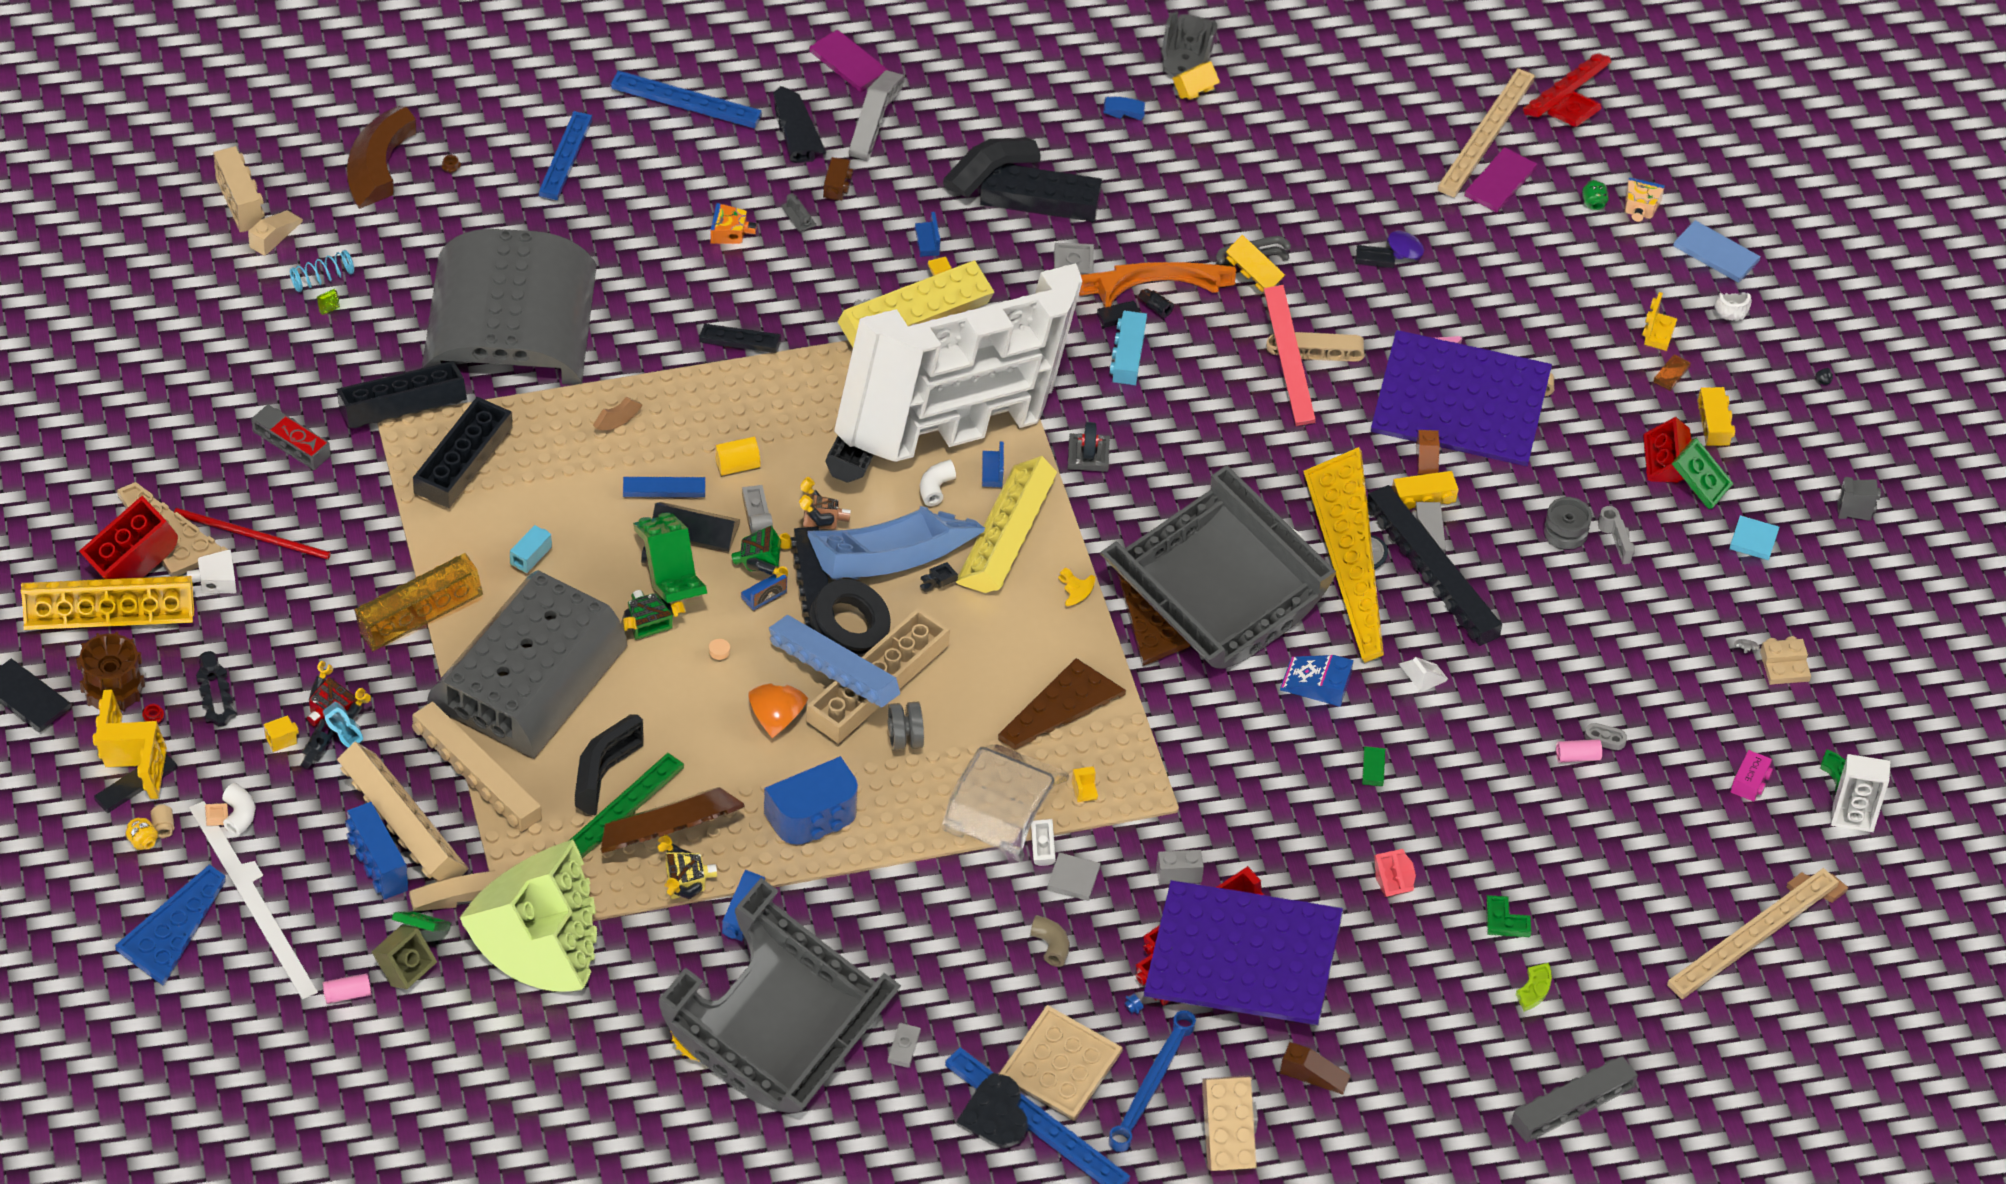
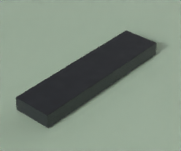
M705 323L699 335L700 343L770 353L777 352L781 341V334Z
M167 753L162 778L178 769L177 763ZM137 768L94 795V800L107 814L144 790L142 778L138 777Z

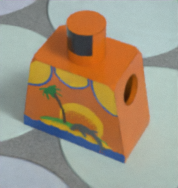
M717 203L711 226L710 243L741 244L744 233L756 234L757 223L747 222V212L745 210Z

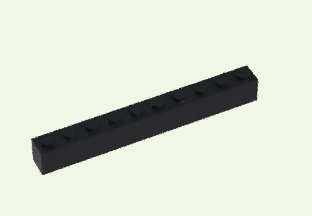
M1387 485L1368 493V512L1373 514L1380 527L1384 528L1389 534L1390 539L1399 546L1401 553L1407 556L1413 568L1420 572L1424 581L1434 590L1435 595L1441 598L1447 610L1454 614L1458 623L1468 632L1469 637L1475 640L1479 646L1499 638L1502 623L1394 490Z

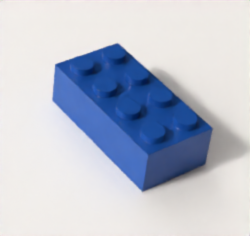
M372 802L347 810L348 820H345L349 831V833H346L350 845L355 846L358 860L364 862V870L368 877H372L376 893L380 892L385 900L408 891L407 865Z

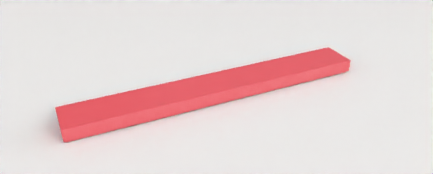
M1284 286L1264 288L1295 425L1315 423L1316 419Z

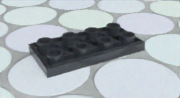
M12 658L0 666V703L39 732L43 731L71 708V702Z

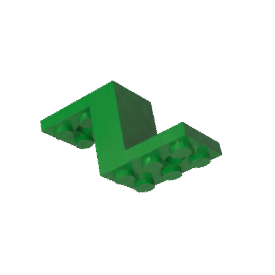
M669 512L661 513L658 515L659 517L652 519L651 517H643L639 519V522L633 523L634 531L645 543L652 588L667 603L708 594L706 585L695 573L688 528L674 514Z

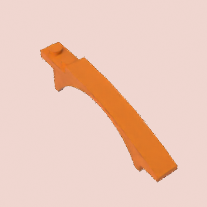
M1187 262L1115 265L1114 271L1081 275L1082 285L1079 295L1099 293L1104 306L1111 307L1116 297L1126 289L1141 283L1158 280L1187 282L1216 293L1219 291L1218 287L1235 285L1236 268L1224 265Z

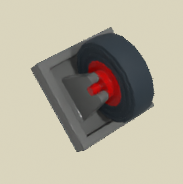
M1086 422L1084 434H1069L1068 469L1108 472L1110 436L1096 435V423Z

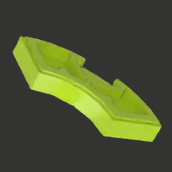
M1549 963L1528 967V982L1524 987L1516 990L1515 995L1524 1012L1539 1005L1547 996L1552 978Z

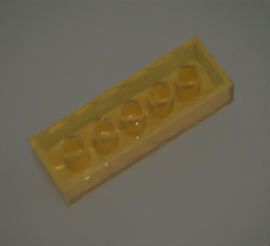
M464 553L403 585H399L378 598L362 604L354 609L361 636L373 652L482 596L483 591L478 570L467 554Z

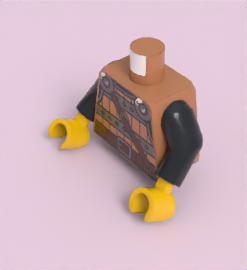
M806 477L800 485L801 490L809 493L804 494L799 500L800 506L804 510L803 527L819 526V528L835 529L837 521L849 522L851 510L840 509L839 500L822 497L817 490H813L812 487L815 483L810 477Z

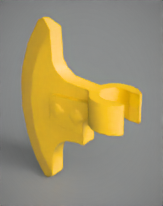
M1064 568L1058 576L1061 582L1067 583L1064 588L1069 593V598L1065 601L1066 606H1072L1084 600L1091 593L1095 584L1094 575H1090L1085 580H1080L1073 576V573L1068 568Z

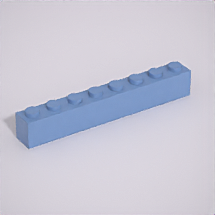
M788 614L769 627L770 640L775 647L783 649L789 655L798 658L802 663H807L816 671L824 673L828 678L834 679L843 687H847L854 691L855 694L863 696L870 703H874L882 708L900 695L896 677Z

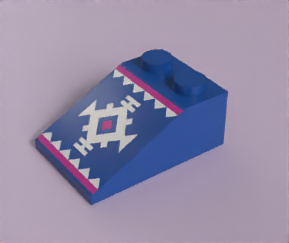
M1336 655L1291 657L1280 690L1341 707L1352 675L1354 660Z

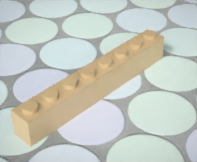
M433 701L412 714V728L415 733L425 738L427 744L431 748H435L441 758L453 766L456 773L462 774L468 784L480 792L484 800L490 801L499 814L502 813L512 827H516L520 832H523L542 819L541 805Z

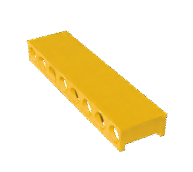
M192 576L21 583L24 630L193 623Z

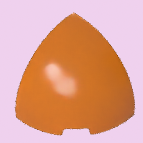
M770 683L749 691V701L752 709L772 738L780 733L800 713L808 701V697L804 693L789 685L776 686Z

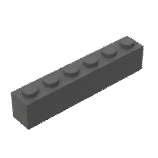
M1623 1056L1615 1060L1611 1059L1600 1068H1593L1586 1075L1580 1078H1573L1568 1084L1554 1088L1549 1094L1538 1096L1531 1103L1517 1107L1514 1110L1511 1124L1524 1141L1528 1143L1635 1088L1638 1075Z

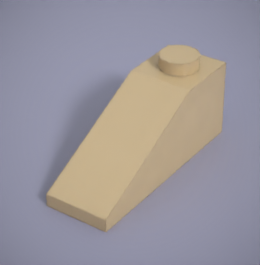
M289 211L261 219L248 231L250 248L266 256L299 226L303 219Z

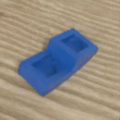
M1105 97L1103 113L1119 119L1123 115H1127L1141 121L1145 115V102L1126 97Z

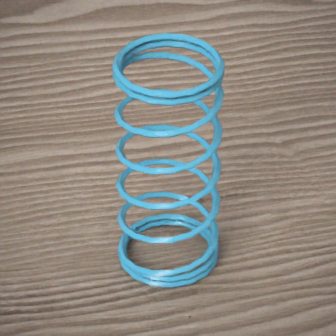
M342 250L341 253L337 252L335 260L328 255L325 258V264L322 260L317 259L315 267L310 262H307L305 270L299 265L296 268H290V276L295 289L298 292L303 290L302 281L297 271L298 267L304 272L308 286L312 287L307 275V264L313 267L319 284H322L317 272V261L324 265L327 277L331 281V275L327 269V257L331 258L334 262L338 276L341 278V272L337 265V254L341 255L346 271L350 275L354 274V264L347 250Z

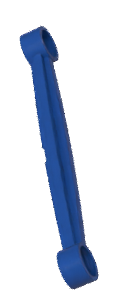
M1183 1010L1175 1014L1172 1026L1173 1031L1143 1080L1121 1125L1111 1129L1108 1142L1114 1151L1124 1152L1129 1149L1133 1128L1162 1081L1184 1036H1189L1194 1031L1196 1018L1191 1012ZM1187 1020L1191 1023V1026L1182 1027L1177 1021ZM1115 1135H1123L1128 1140L1120 1143L1115 1141L1113 1137Z

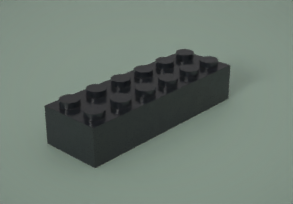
M1003 164L995 168L983 181L980 205L1095 222L1101 196L1102 178Z
M454 361L336 389L339 410L349 428H358L364 424L379 423L385 419L399 418L405 414L420 413L422 410L437 409L443 405L458 404L463 400H467L464 377Z
M476 397L413 476L414 493L446 508H450L513 428L512 411Z

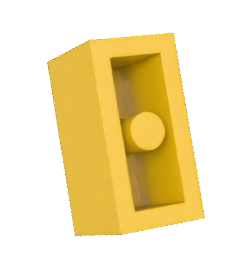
M1211 61L1202 63L1172 77L1180 99L1188 97L1189 100L1198 97V92L1200 91L1205 93L1214 89L1213 85L1220 82Z

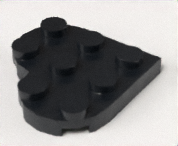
M990 1074L978 1086L956 1121L957 1126L1000 1148L1010 1147L1015 1144L1019 1145L1026 1138L1029 1127L1027 1116L1019 1107L1021 1091L1016 1081L1003 1074Z

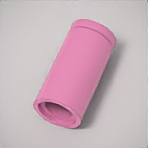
M1600 739L1559 741L1556 743L1557 761L1562 763L1601 760Z
M367 973L323 982L324 996L327 1004L371 995Z

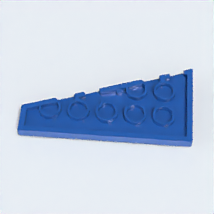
M209 864L115 945L116 951L164 986L226 882L225 875Z

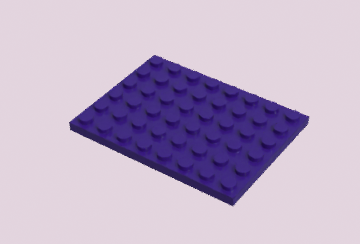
M1396 330L1370 432L1416 442L1418 430H1438L1441 448L1528 467L1552 364Z
M1171 880L1146 981L1144 997L1319 1025L1343 908Z

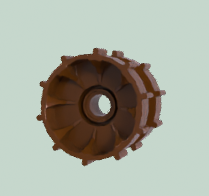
M116 631L115 634L107 633L100 635L96 633V637L90 639L85 644L81 643L82 649L80 656L76 658L77 669L81 670L83 675V681L79 683L81 693H84L87 699V705H92L99 709V700L102 699L104 690L113 691L118 706L123 712L136 701L140 702L142 688L145 687L144 675H140L138 669L139 664H142L141 652L137 651L134 639H128L125 636L119 635L118 631Z

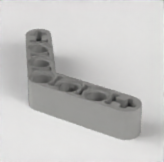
M885 70L869 87L849 148V156L869 160L886 106L902 90L905 75Z

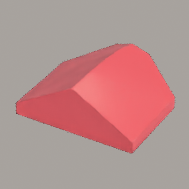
M1403 849L1374 855L1376 880L1385 897L1414 890L1416 877L1414 865Z

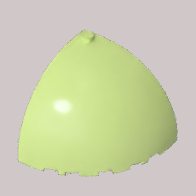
M569 840L543 850L500 875L473 899L460 917L463 926L468 931L475 945L491 963L512 978L544 990L564 992L583 989L591 973L589 969L590 961L595 959L593 943L597 942V927L593 926L592 915L596 914L594 898L589 897L590 880L584 877L581 868L584 862L574 840Z

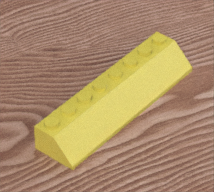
M1043 456L1013 466L983 526L985 527L984 532L979 534L958 575V580L955 581L958 585L983 593L993 590L997 591L1003 586V581L1011 570V565L1018 556V551L1025 541V536L1032 527V522L1039 513V508L1046 499V494L1054 483V478L1057 474V471Z

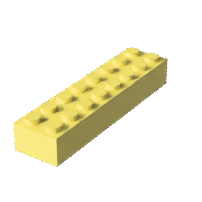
M974 260L843 311L838 324L852 347H854L860 318L897 309L907 326L986 305L993 296L994 290Z

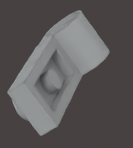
M763 485L742 487L751 533L753 534L771 525L773 527Z
M1605 506L1601 509L1598 528L1602 532L1612 533L1622 564H1630L1632 555L1635 554V547L1630 542L1629 529L1625 527L1619 511L1615 507Z

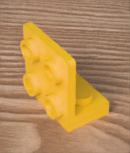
M1659 292L1657 298L1652 300L1650 309L1653 311H1648L1645 323L1649 324L1645 325L1642 336L1646 337L1644 345L1667 351L1677 318L1659 314L1663 295L1662 292Z

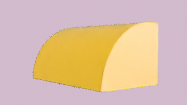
M755 436L716 445L715 461L721 476L760 467V454Z

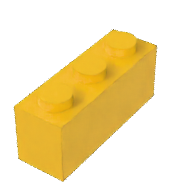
M1243 235L1225 253L1227 255L1226 259L1233 266L1237 264L1242 269L1240 271L1242 275L1248 280L1252 278L1256 282L1255 287L1262 293L1264 288L1276 286L1285 277V274Z
M1700 387L1697 401L1706 446H1730L1731 438L1735 436V427L1731 425L1732 411L1728 410L1729 396L1725 394L1724 387Z
M1452 471L1393 479L1392 489L1408 509L1415 508L1416 502L1450 504L1457 500L1458 486Z

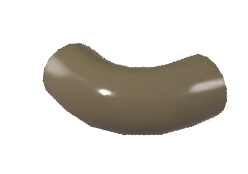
M1036 915L1030 935L1043 939L1048 943V948L1044 955L1047 963L1056 967L1063 966L1070 947L1066 931L1058 923Z

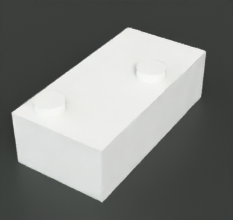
M1851 754L1847 755L1832 806L1831 826L1874 832L1889 783L1890 761Z

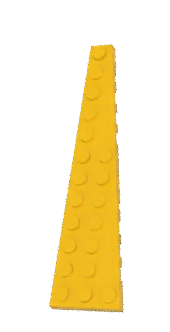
M1358 447L1303 472L1333 568L1336 571V577L1362 660L1366 663L1383 656L1384 652L1362 451Z

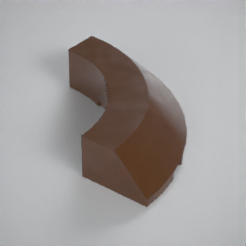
M396 106L376 117L361 131L350 150L347 162V182L352 198L359 209L394 195L393 178L387 168L388 160L395 146L398 147L403 141L416 135V118L407 106Z
M720 787L702 791L687 798L606 823L601 852L606 853L638 842L642 843L657 836L662 837L686 827L690 828L716 819L718 816L732 813L745 806L742 801Z

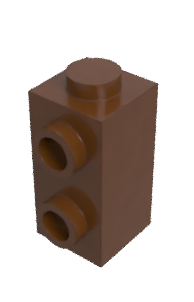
M831 157L824 181L823 198L842 201L844 193L848 194V180H852L853 168H850L851 160Z

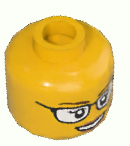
M135 818L127 825L125 834L135 849L147 850L155 845L158 831L147 818Z

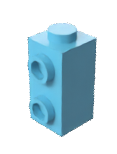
M534 525L510 550V564L528 573L552 548L551 534L547 530Z

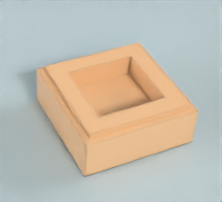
M227 803L205 804L206 826L224 825L223 821L228 817Z

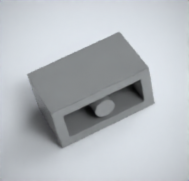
M1201 850L1158 852L1156 869L1159 885L1170 884L1171 880L1185 883L1202 882L1204 865Z

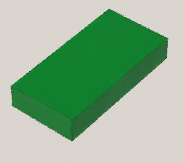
M1364 746L1363 785L1383 786L1386 748Z

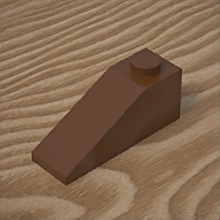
M1289 1041L1282 1058L1280 1074L1342 1095L1344 1094L1350 1079L1348 1073L1312 1049Z

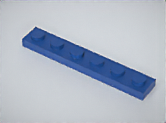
M573 112L540 187L539 197L558 201L591 125L592 115Z

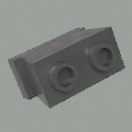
M1844 477L1837 503L1838 519L1852 517L1871 521L1872 514L1877 511L1876 500H1880L1881 488H1877V479L1853 480L1852 477Z

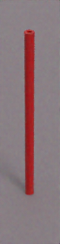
M175 508L174 513L177 512L188 520L327 560H329L331 555L329 551L180 508Z

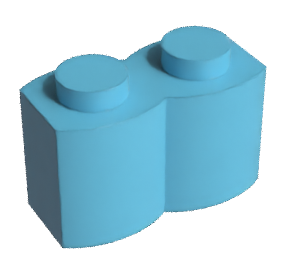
M333 702L323 710L327 725L338 733L341 742L349 748L354 742L360 743L363 740L359 725L348 717L347 711L340 703Z

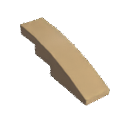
M498 871L469 874L409 892L413 911L456 908L457 902L473 901L486 886L499 877Z

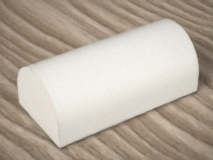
M1053 820L1031 821L1034 863L1039 866L1054 864L1056 859Z

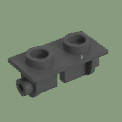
M789 194L786 197V204L781 205V207L797 230L801 232L816 226L817 224L798 197Z

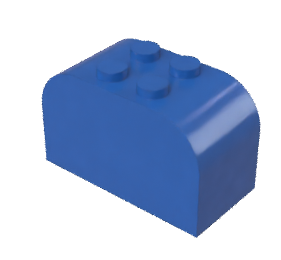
M839 756L765 787L764 815L778 836L787 843L800 845L818 840L824 835L841 830L854 821L857 813V780L842 757Z

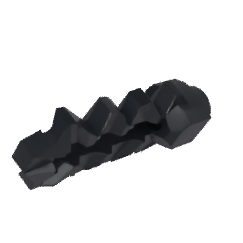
M206 651L199 656L200 669L196 674L197 682H202L199 687L200 696H205L202 700V708L207 709L205 721H212L218 727L226 726L230 718L236 717L235 710L230 706L233 703L232 696L227 693L230 692L229 683L224 679L227 677V670L219 664L215 652ZM217 678L224 709L222 714H217L214 711L208 680Z

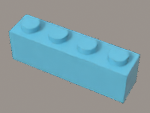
M1123 311L1122 318H1118L1117 330H1120V333H1116L1114 343L1118 346L1113 347L1112 359H1115V362H1111L1110 374H1113L1112 382L1136 385L1146 328L1147 314Z

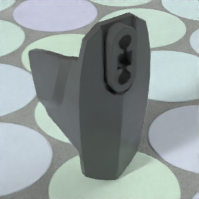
M1178 11L1169 15L1162 47L1164 55L1163 67L1169 75L1174 77L1208 61L1213 49L1218 26L1216 20L1211 21L1203 17L1187 14L1180 15L1178 18Z

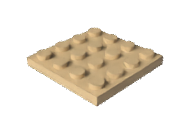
M1047 1005L999 1074L1011 1077L1016 1081L1021 1091L1075 1121L1123 1050L1116 1043Z

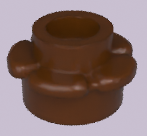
M447 155L443 158V170L452 173L461 167L457 156Z

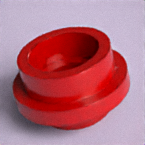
M149 704L143 710V720L145 722L157 721L159 723L164 718V711L157 704Z

